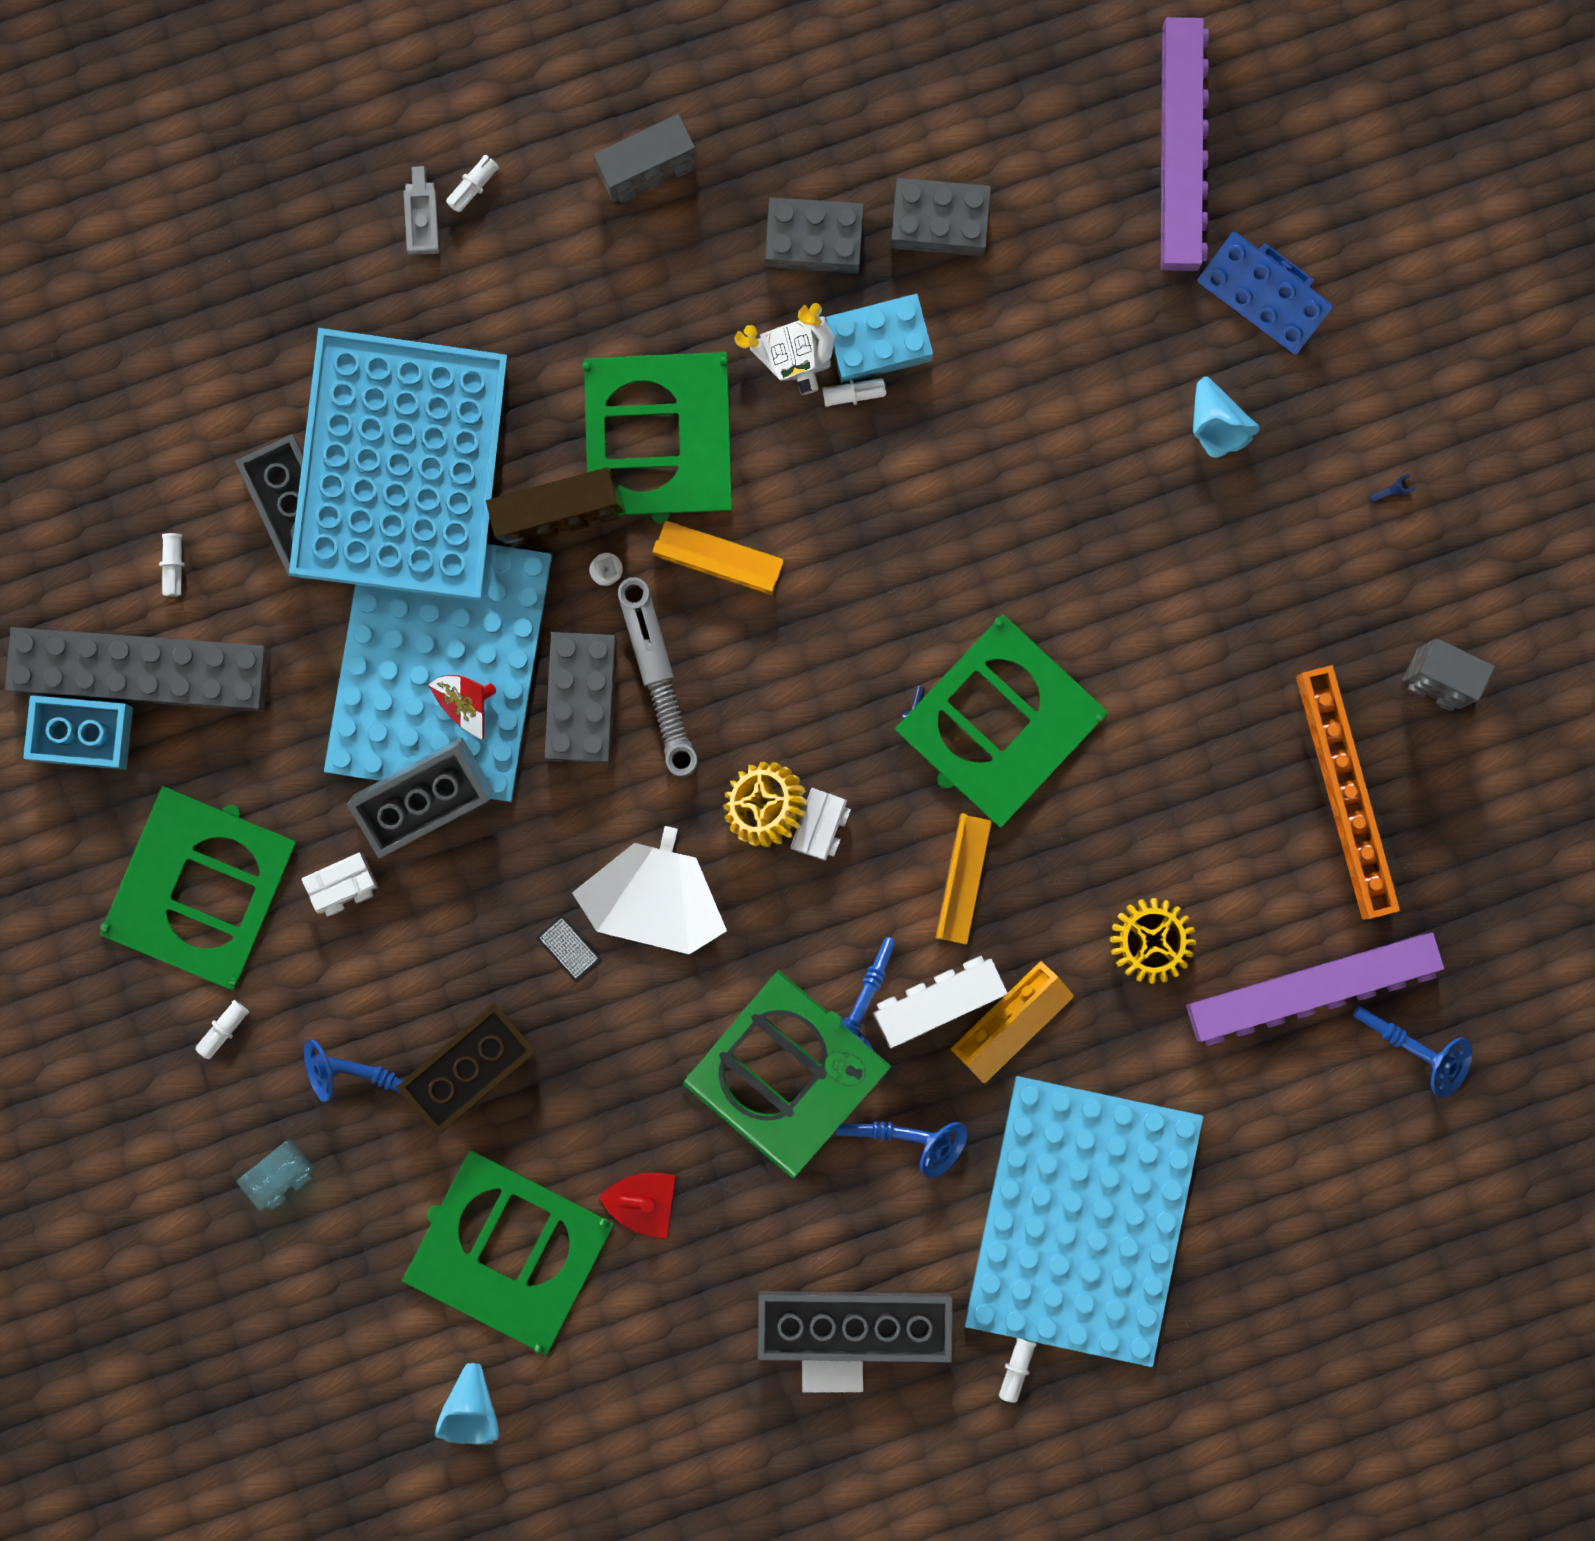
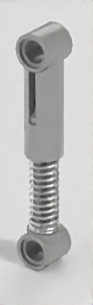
M636 577L628 578L620 584L618 598L643 685L652 690L650 695L653 696L651 700L655 701L653 704L656 707L654 711L658 712L656 716L659 717L658 722L661 723L659 727L663 728L661 733H664L662 738L666 739L664 741V746H666L664 749L666 765L674 776L680 778L687 777L696 770L698 760L692 743L686 737L687 733H683L685 727H682L681 724L684 722H680L682 717L678 715L681 711H677L679 706L675 705L677 703V700H674L676 695H673L672 692L674 690H671L673 684H669L674 679L650 591L642 579ZM634 587L640 588L643 591L641 600L635 603L629 602L626 599V592ZM642 611L650 639L644 640L636 612ZM682 752L687 753L691 758L690 765L685 769L676 768L673 765L674 756Z

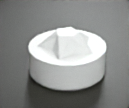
M601 553L592 560L589 571L596 583L602 586H609L621 577L623 567L619 558L614 554Z

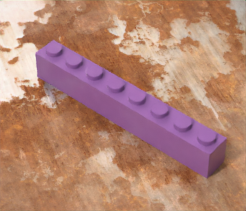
M1166 17L1162 26L1161 270L1198 271L1202 262L1207 261L1208 248L1207 243H1202V231L1207 230L1208 214L1207 212H1202V200H1207L1208 182L1203 181V170H1207L1208 151H1203V139L1208 137V120H1203V109L1208 107V90L1203 89V78L1208 77L1209 62L1208 59H1203V48L1208 47L1209 30L1203 28V18Z
M1425 933L1190 1003L1186 1007L1196 1040L1199 1042L1205 1041L1206 1045L1209 1046L1225 1041V1034L1236 1032L1237 1037L1255 1032L1254 1026L1266 1023L1267 1028L1286 1023L1284 1017L1296 1014L1299 1019L1316 1014L1315 1008L1327 1005L1328 1010L1346 1005L1345 999L1357 995L1358 1001L1376 996V989L1386 986L1388 992L1407 987L1406 980L1417 978L1420 983L1437 978L1436 972L1443 970L1444 966L1434 934Z

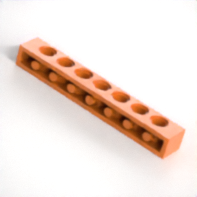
M1333 665L1303 672L1296 676L1362 920L1400 911Z

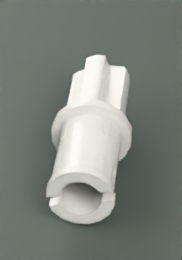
M487 155L482 157L468 175L464 174L462 176L463 181L447 198L446 202L453 210L462 211L477 193L483 192L482 187L499 170V166L492 159L488 161L489 157Z
M879 378L855 383L853 380H850L849 384L823 387L825 406L829 407L850 402L857 405V401L884 397L886 395L884 380Z
M166 533L162 534V562H159V566L162 567V594L167 597H178L181 595L182 567L185 566V563L182 562V534Z
M233 1000L232 1004L217 1022L213 1020V1027L196 1046L197 1052L206 1059L212 1058L227 1038L231 1039L233 1037L231 1033L250 1012L242 1004Z
M1020 1338L1016 1339L1010 1363L1005 1364L1007 1372L999 1393L1001 1399L1012 1403L1018 1400L1025 1375L1030 1374V1371L1027 1369L1034 1348L1037 1345L1033 1341Z

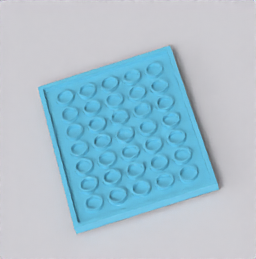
M318 328L289 576L480 600L489 524V512L485 500L492 497L507 355Z
M486 544L480 600L355 585L324 772L380 781L463 737L494 791L490 799L512 802L552 554ZM460 675L483 686L489 683L495 686L496 694L484 701L483 740L460 727L447 715L428 685L442 676Z
M1016 1076L964 1326L1153 1367L1203 1116Z

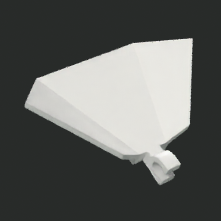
M665 826L660 849L633 843L572 892L597 932L690 954L727 931L697 859L673 853L678 829Z

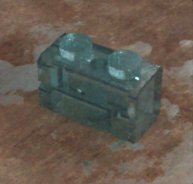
M289 1139L240 1177L237 1183L258 1210L261 1211L268 1207L272 1211L286 1200L283 1194L292 1186L297 1191L311 1180L308 1174L314 1168L295 1143Z

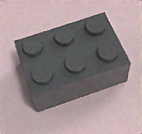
M679 114L593 154L596 170L612 203L620 201V203L628 202L637 196L636 192L648 188V190L658 188L665 183L664 179L674 174L677 177L683 176L692 171L693 165L697 164L695 146Z
M897 178L890 248L983 256L986 248L991 186Z
M769 197L765 268L858 274L863 203Z
M1436 638L1417 648L1401 682L1408 685L1407 690L1420 697L1429 695L1437 699L1436 704L1438 706L1453 711L1454 708L1460 709L1479 701L1495 666Z

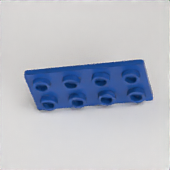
M1237 232L1231 233L1198 278V283L1293 354H1298L1333 308L1329 301L1309 287L1314 281L1313 278L1266 243L1258 249Z

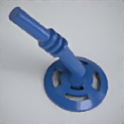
M888 937L884 939L873 966H870L867 970L865 979L862 982L864 987L849 1018L845 1017L842 1020V1025L862 1042H865L871 1049V1044L859 1031L861 1028L859 1024L875 991L880 990V985H882L883 979L886 976L884 970L896 944L895 940Z
M1360 1005L1355 1008L1352 1016L1382 1034V1039H1387V1042L1393 1043L1395 1047L1401 1046L1432 1065L1431 1089L1434 1095L1440 1098L1448 1097L1462 1084L1469 1071L1473 1055L1472 1045L1468 1040L1457 1038L1450 1042L1442 1052L1437 1054L1407 1036V1032L1401 1030L1399 1026L1395 1027L1394 1023H1386ZM1456 1045H1459V1046H1460V1048H1461V1052H1460V1053H1459V1051H1458L1456 1048H1454Z
M315 1040L306 1041L304 1045L305 1066L312 1088L321 1101L327 1102L332 1099L334 1089L333 1076L338 1075V1072L371 1079V1083L375 1084L377 1082L378 1087L384 1085L385 1090L390 1088L401 1093L396 1086L403 1080L395 1077L394 1072L388 1074L389 1070L385 1069L382 1071L381 1066L375 1068L338 1058H328L325 1051ZM315 1048H316V1049L318 1050V1052H319V1054L317 1055V1057L315 1056Z
M874 1121L873 1124L842 1123L836 1132V1136L873 1137V1140H877L880 1137L881 1141H884L885 1138L888 1141L896 1138L925 1144V1150L920 1161V1171L928 1178L941 1175L954 1164L966 1144L968 1135L967 1128L960 1122L950 1123L937 1133L896 1126L892 1122H888L886 1125L884 1121H881L880 1125L877 1121ZM956 1131L955 1142L951 1144V1134Z

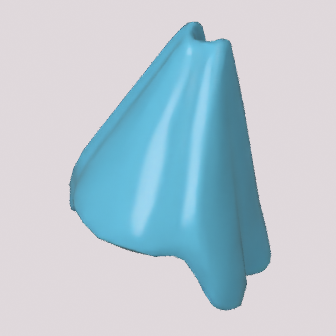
M1203 377L1196 385L1193 419L1194 436L1199 439L1208 455L1213 458H1219L1230 451H1238L1248 445L1253 440L1252 435L1259 432V425L1209 377Z
M468 1363L464 1367L439 1417L435 1432L437 1438L445 1439L449 1443L475 1445L493 1444L494 1441L499 1440L498 1422L480 1364Z

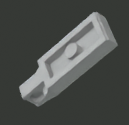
M424 166L412 167L413 184H405L406 190L404 191L408 255L440 253L437 199L434 183H427Z

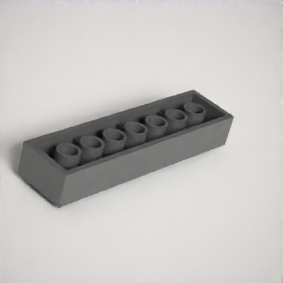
M11 627L5 690L14 694L265 712L270 649L263 645Z

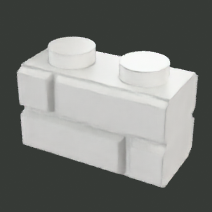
M811 788L807 799L808 804L805 805L803 810L806 816L800 818L799 824L801 828H797L790 849L826 861L828 855L834 857L840 839L834 836L838 825L845 827L851 809L845 807L847 800Z
M361 852L302 878L315 911L319 914L325 912L327 917L344 910L343 904L352 899L357 904L373 897L372 890L378 888L368 862Z

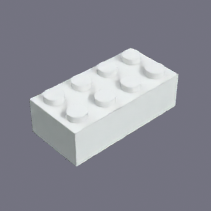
M979 956L964 963L965 970L957 974L952 969L934 977L936 983L927 988L924 983H921L906 990L907 997L899 1001L893 996L876 1004L879 1010L873 1012L888 1047H895L1008 994L992 959L984 961L983 957Z

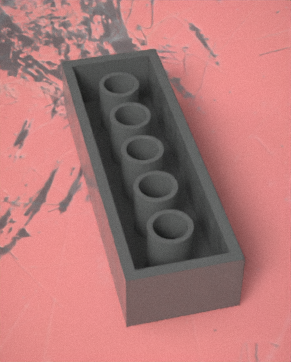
M759 1291L758 1360L952 1362V1296L950 1293Z

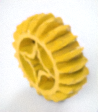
M760 762L758 768L755 765H749L748 774L738 771L740 780L738 782L730 781L734 789L732 792H725L730 802L722 805L724 810L729 812L724 818L726 822L731 824L730 830L738 834L740 840L744 842L749 841V844L753 846H759L761 843L764 847H770L772 841L776 844H782V835L792 838L790 829L792 827L801 828L797 818L806 816L800 807L808 804L807 800L801 797L806 790L803 786L799 785L800 778L795 774L792 775V771L787 767L781 768V765L772 762L771 765L766 762ZM773 782L780 783L784 797L776 795V790L773 789ZM746 812H751L755 815L758 827L751 826Z
M1151 898L1150 908H1147L1146 902L1143 899L1139 900V911L1130 904L1126 907L1131 915L1129 918L1123 913H1119L1117 916L1124 923L1123 926L1118 924L1112 925V929L1120 932V936L1110 937L1109 941L1112 943L1119 942L1120 948L1112 949L1111 954L1117 955L1122 953L1123 958L1119 959L1116 964L1117 966L1129 964V967L1125 970L1127 976H1130L1136 969L1138 971L1136 981L1141 982L1146 973L1148 974L1149 984L1155 983L1156 974L1159 975L1161 982H1167L1166 971H1169L1173 977L1179 976L1175 966L1178 965L1186 969L1188 964L1181 958L1183 956L1189 958L1194 956L1192 951L1185 950L1186 945H1196V940H1186V934L1193 933L1195 931L1194 927L1184 929L1182 924L1188 922L1189 917L1185 915L1178 920L1176 916L1181 908L1176 906L1171 912H1168L1170 902L1167 900L1163 901L1161 908H1158L1157 898ZM1149 914L1164 918L1152 930L1141 926L1136 920ZM1171 925L1177 934L1176 952L1166 942V934ZM1130 930L1134 932L1140 941V947L1135 957L1132 956L1128 947V933ZM1160 932L1158 934L1160 939L1156 941H1160L1159 946L1162 948L1153 946L1147 949L1146 942L1149 941H1145L1146 936L1144 934L1151 936ZM1153 952H1157L1170 960L1156 968L1142 965L1145 958H1148Z

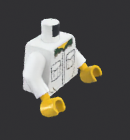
M813 303L809 310L806 305L802 306L798 312V321L760 334V339H756V328L753 325H747L744 333L748 337L744 336L741 331H738L735 336V342L739 347H750V350L781 381L797 379L800 393L805 395L819 390L815 373L830 367L835 336L826 323L825 317H819L822 307L820 304Z

